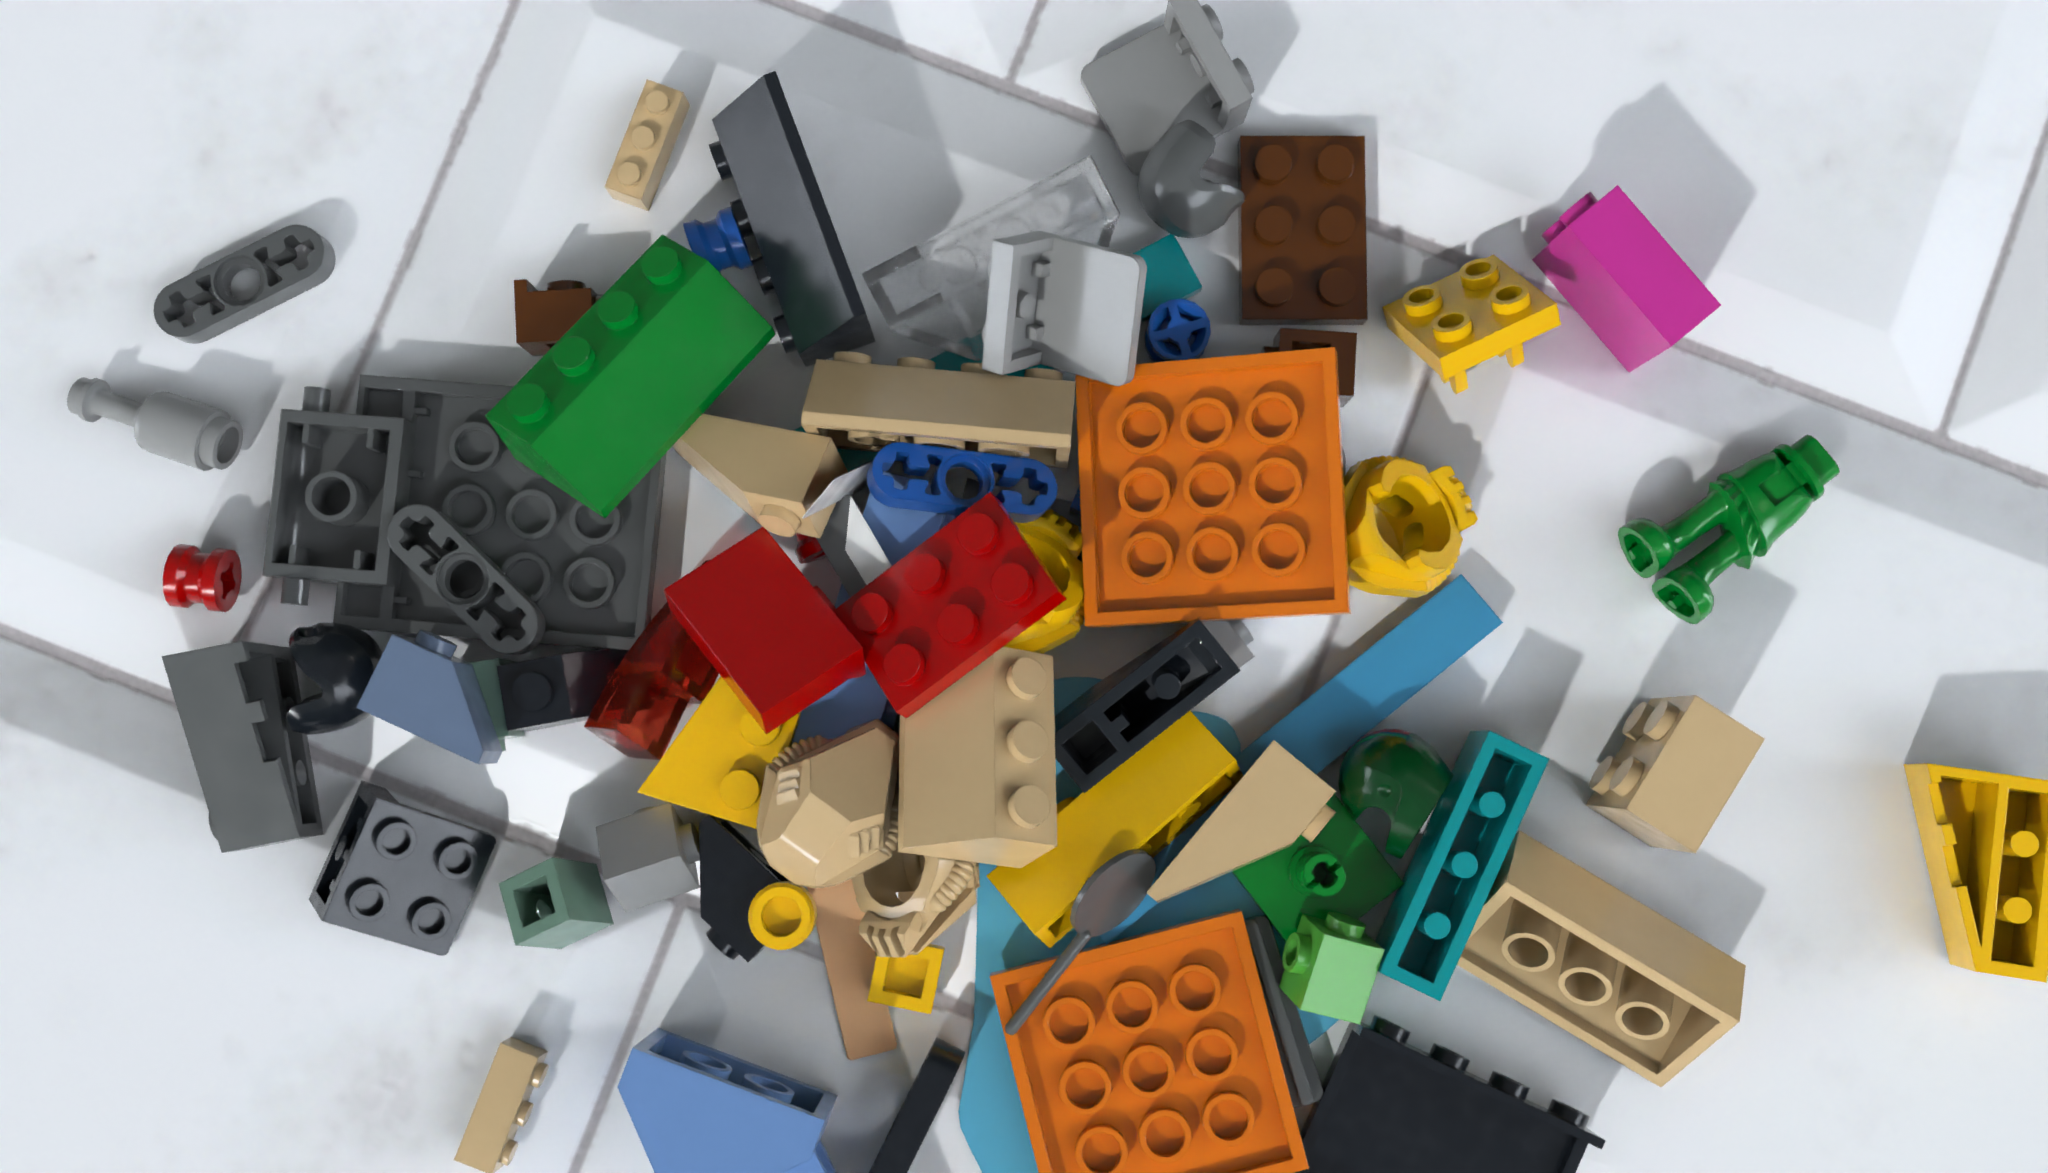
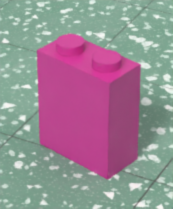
M1618 185L1599 201L1591 192L1587 193L1563 213L1559 220L1541 235L1548 245L1532 259L1628 372L1633 371L1672 347L1721 306L1718 300Z

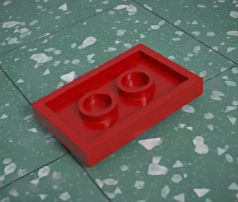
M989 492L846 600L834 612L863 647L864 661L896 713L907 719L1067 598L1000 500Z

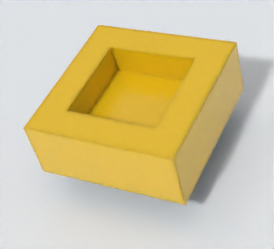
M929 944L919 954L908 955L902 958L876 956L867 1001L931 1014L945 947Z

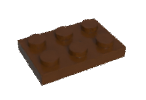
M1240 136L1237 144L1238 189L1245 194V202L1238 207L1239 325H1363L1368 320L1365 136Z

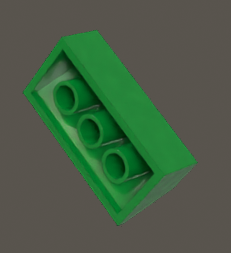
M661 235L485 416L516 460L603 518H606L776 334L773 327L708 260L668 237Z

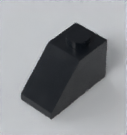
M603 649L559 654L497 666L507 731H533L652 708L643 652Z
M707 814L699 823L701 918L711 927L706 932V935L716 948L732 960L741 955L747 962H750L766 947L751 932L748 922L750 904L755 895L764 887L775 882L789 880L770 867L764 855L728 820Z

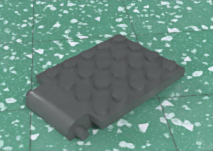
M360 374L356 414L329 412L331 390L306 386L304 387L302 410L281 409L262 575L283 579L280 603L308 606L310 582L337 584L333 623L350 625L367 631L418 634L419 630L422 629L438 636L481 639L389 546L387 529L395 513L406 506L421 504L445 514L541 609L546 627L544 636L539 644L648 652L667 452L606 518H603L516 460L485 415L514 386ZM414 522L409 528L415 537L409 544L410 548L415 545L427 548L440 560L446 554L459 548L456 542L451 551L440 548L428 534L429 530L434 526L433 522L427 526ZM464 562L458 565L453 570L450 578L453 592L463 599L476 595L481 590L484 582L483 572L475 562ZM438 563L430 566V570L432 572H434V569ZM501 587L495 598L505 593ZM494 599L485 607L475 611L478 618L484 609L493 611L503 621L505 627L499 634L502 639L508 635L521 639L526 633L520 625L522 619L526 616L524 611L517 615L503 610Z

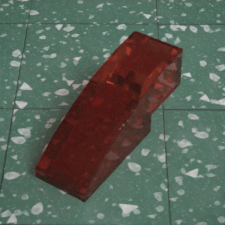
M668 601L653 617L627 652L601 693L584 725V728L630 758L660 760L668 747L687 704H701L712 689L719 674L673 615Z

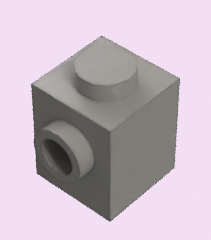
M670 802L657 807L642 808L632 815L596 826L603 881L625 912L700 888L696 862L700 861L699 833L693 822L683 824Z

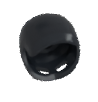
M320 622L310 627L295 629L289 638L291 653L302 671L320 686L322 693L307 697L289 710L287 719L291 729L294 732L307 735L323 734L352 726L371 715L356 707L383 654L378 643L366 632L350 625Z

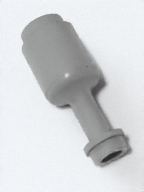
M83 377L72 385L68 393L67 406L69 411L77 414L82 420L95 422L101 417H105L134 427V437L137 444L142 449L203 471L213 468L220 470L228 468L237 458L242 446V426L237 421L232 420L226 411L170 392L154 393L144 403H140L111 393L109 384L104 380Z

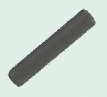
M1265 915L1246 918L1244 921L1293 1107L1313 1104L1322 1098L1324 1090L1298 1008L1279 988L1284 967L1270 920Z

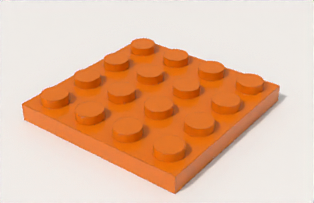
M1335 347L1141 363L1135 366L1133 380L1121 386L1110 385L1075 374L1086 627L1189 623L1196 618H1199L1202 622L1351 614L1338 359Z
M1240 909L1119 939L1109 944L1104 943L1082 949L1014 1035L1006 1033V1024L1060 955L990 973V980L1039 1173H1295L1309 1169L1244 917Z

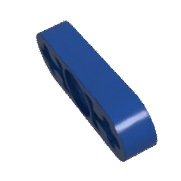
M895 442L886 445L877 453L867 471V485L873 497L883 505L893 508L960 515L989 492L992 493L994 484L1001 487H1014L1024 477L1028 479L1029 489L1039 491V495L1028 505L1022 503V495L1017 491L1001 490L995 497L1000 500L1014 522L1028 523L1043 515L1052 506L1057 496V481L1053 472L1038 460ZM894 461H899L903 463L904 473L923 477L929 470L930 464H934L936 469L930 484L932 495L925 493L929 480L909 479L904 488L900 490L894 488L893 477L883 475V472L888 471ZM955 467H963L972 471L979 482L977 496L971 499H960L954 496L946 485L947 471ZM993 472H996V473L999 474V476H998V478H997V480H996V483H995V478H994V473H993Z

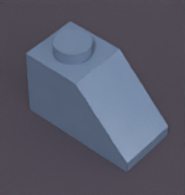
M422 629L419 630L416 638L392 634L356 708L474 763H497L503 752L473 665L453 656L457 645Z

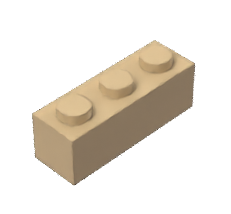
M648 79L646 80L604 186L613 199L649 211L690 107L684 92Z
M513 1037L500 1043L454 1158L455 1161L485 1173H495L503 1165L508 1166L518 1147V1142L513 1140L519 1126H525L533 1109V1103L528 1102L534 1087L539 1088L548 1071L549 1065L544 1063L548 1053L547 1050Z

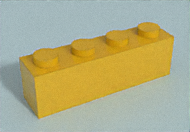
M1189 711L1086 793L1082 792L1077 798H1066L1057 804V847L1022 868L996 865L997 867L987 875V878L1033 934L1047 947L1051 948L1073 929L1070 922L1073 903L1083 885L1096 870L1116 855L1132 849L1144 850L1154 858L1233 789L1241 780L1243 774L1236 759L1198 718Z

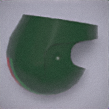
M1383 729L1368 733L1349 748L1339 769L1338 787L1346 810L1354 820L1369 807L1383 809L1389 815L1391 829L1385 852L1402 859L1446 790L1454 774L1434 747L1417 734L1399 729Z

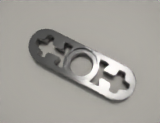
M286 226L163 288L154 303L155 320L164 332L181 341L192 344L203 343L325 282L335 267L336 257L334 249L324 237L307 226ZM299 244H303L313 250L307 255L309 265L304 269H301L294 263H290L297 258L295 247ZM268 258L280 266L275 269V272L265 263ZM243 269H256L260 276L258 292L248 300H235L231 293L233 277ZM276 273L282 277L281 282H279ZM218 299L225 306V309L222 310L210 302ZM187 300L201 306L192 312L195 322L191 325L177 320V318L185 314L183 303Z
M421 504L406 506L395 513L387 529V539L392 551L490 648L501 653L520 655L533 650L541 642L546 627L541 609L445 514ZM414 522L426 526L433 522L434 526L428 532L430 538L440 548L451 551L455 542L459 548L446 554L440 560L427 548L418 545L410 548L409 544L415 537L409 528ZM464 562H475L483 572V586L476 595L465 599L459 598L451 588V574L458 565ZM438 563L434 569V572H432L430 570V566ZM501 587L505 593L495 598ZM493 599L503 610L517 615L524 611L526 616L522 619L520 625L526 633L521 639L509 635L502 639L499 634L505 627L503 621L493 611L484 609L479 618L476 616L475 611L485 607Z

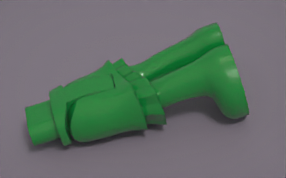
M1811 435L1803 436L1791 446L1780 444L1770 453L1754 458L1734 470L1720 474L1716 481L1710 482L1709 491L1704 499L1660 527L1652 520L1646 518H1636L1627 522L1618 531L1620 546L1633 570L1643 578H1650L1663 569L1688 545L1720 524L1722 535L1686 563L1659 578L1652 585L1655 597L1664 607L1678 618L1690 624H1698L1711 613L1714 606V596L1709 585L1732 564L1735 563L1738 567L1750 569L1755 556H1765L1772 544L1804 515L1812 502L1823 496L1825 491L1824 485L1840 473L1839 467L1823 446Z

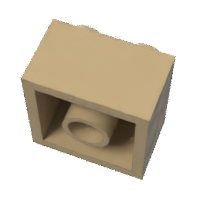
M1696 695L1652 698L1648 704L1646 702L1640 703L1627 718L1622 733L1627 738L1615 758L1608 756L1594 772L1589 783V787L1594 792L1586 806L1650 847L1696 853L1765 739Z

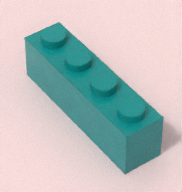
M1490 730L1470 731L1452 770L1454 776L1434 809L1402 880L1404 884L1399 887L1375 939V942L1385 949L1378 972L1441 1001L1544 773L1549 758Z

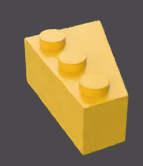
M720 677L637 793L756 829L766 766L772 763L774 757H778L779 752H784L788 746L791 747L802 711L766 735L728 684Z
M1929 763L1903 764L1949 963L1975 972L2047 983L2048 780Z

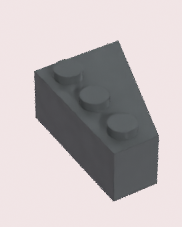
M238 641L161 656L209 810L210 829L213 836L218 840L221 853L248 850L324 835L307 734L294 732L287 719L289 710L302 702L295 659L290 647Z

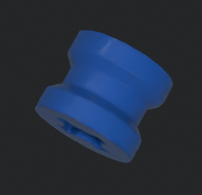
M731 206L719 210L715 219L705 223L696 219L683 223L691 251L708 260L720 273L722 270L733 266L740 270L753 266L747 244L741 234Z
M1183 298L1170 299L1160 304L1151 314L1144 336L1145 349L1153 362L1200 359L1210 338V320L1200 306ZM1169 339L1172 343H1175V344L1178 345L1179 350H1177V346L1172 345V344H1170L1169 342H1164V343H1163V341Z

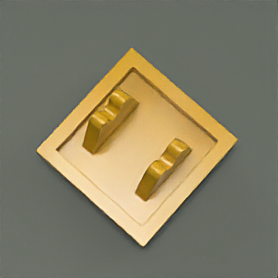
M1494 254L1487 258L1472 260L1464 264L1459 271L1430 285L1412 288L1402 298L1382 307L1387 327L1438 373L1444 384L1450 381L1451 388L1455 394L1468 389L1467 369L1496 355L1499 357L1506 355L1508 364L1513 368L1524 362L1523 342L1561 325L1557 303Z

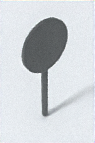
M1132 849L1122 852L1104 863L1086 881L1073 903L1070 914V922L1077 935L1005 1026L1007 1034L1014 1035L1017 1033L1091 937H1096L1112 930L1128 918L1140 905L1153 883L1156 872L1155 861L1146 851Z

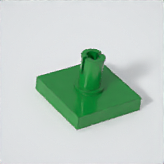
M1335 793L1326 804L1336 813L1312 842H1309L1300 834L1290 847L1232 871L1233 875L1262 913L1270 920V923L1285 943L1292 933L1297 932L1302 914L1326 920L1328 912H1337L1359 919L1404 884L1360 825L1348 813L1346 807Z

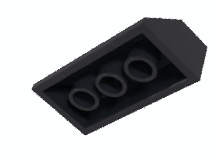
M776 71L763 75L712 119L720 141L709 144V148L722 181L733 177L741 198L730 202L743 238L751 235L756 237L762 256L751 261L764 295L776 292L784 314L773 318L786 354L797 350L805 367L815 364L816 359L826 360L832 358L835 352L851 351L875 342V338Z

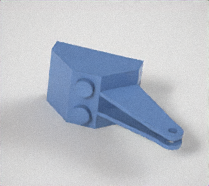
M657 1028L632 1048L617 1088L654 1173H837L820 1139L825 1131L838 1095L661 1028Z

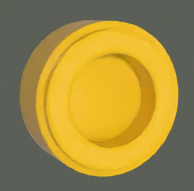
M790 881L775 882L761 889L753 898L748 911V922L754 937L764 946L775 950L791 949L801 944L811 934L817 920V908L812 895L803 886L793 884Z

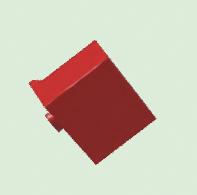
M764 527L756 530L663 589L673 615L766 735L848 679L859 678L866 674L863 647L834 612L836 608L817 585L813 587Z

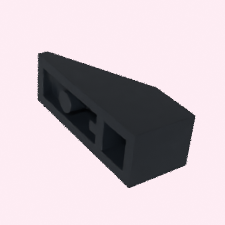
M1196 618L1092 686L1055 716V759L1079 788L1086 793L1241 670L1202 621Z

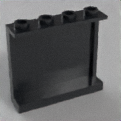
M1374 1015L1370 1025L1363 1022L1361 1024L1349 1023L1322 1083L1323 1096L1320 1100L1314 1102L1300 1133L1309 1169L1295 1173H1576L1588 1143L1602 1149L1606 1140L1586 1128L1590 1116L1553 1098L1548 1109L1526 1099L1530 1090L1529 1087L1496 1071L1492 1072L1489 1081L1466 1071L1470 1060L1436 1043H1433L1429 1053L1406 1043L1411 1032Z

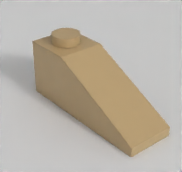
M702 414L673 445L675 451L762 527L771 533L783 537H792L796 533L821 538L836 503L804 519L802 517L835 478L848 473L831 437Z
M1273 740L1146 893L1159 903L1290 847L1300 834L1309 842H1312L1336 813L1326 804L1336 791Z

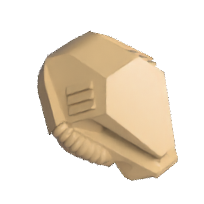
M879 719L857 725L849 729L844 735L828 740L820 735H816L814 738L808 737L806 740L801 739L799 743L794 742L791 747H786L784 752H779L778 757H774L772 763L767 764L756 830L760 849L770 867L793 884L810 888H825L841 884L892 857V851L897 849L896 844H898V733Z
M896 844L897 849L892 851L893 855L889 860L851 878L858 906L862 912H865L860 922L859 934L876 951L877 957L902 958L908 955L919 954L976 904V889L980 887L979 863L898 852V844Z

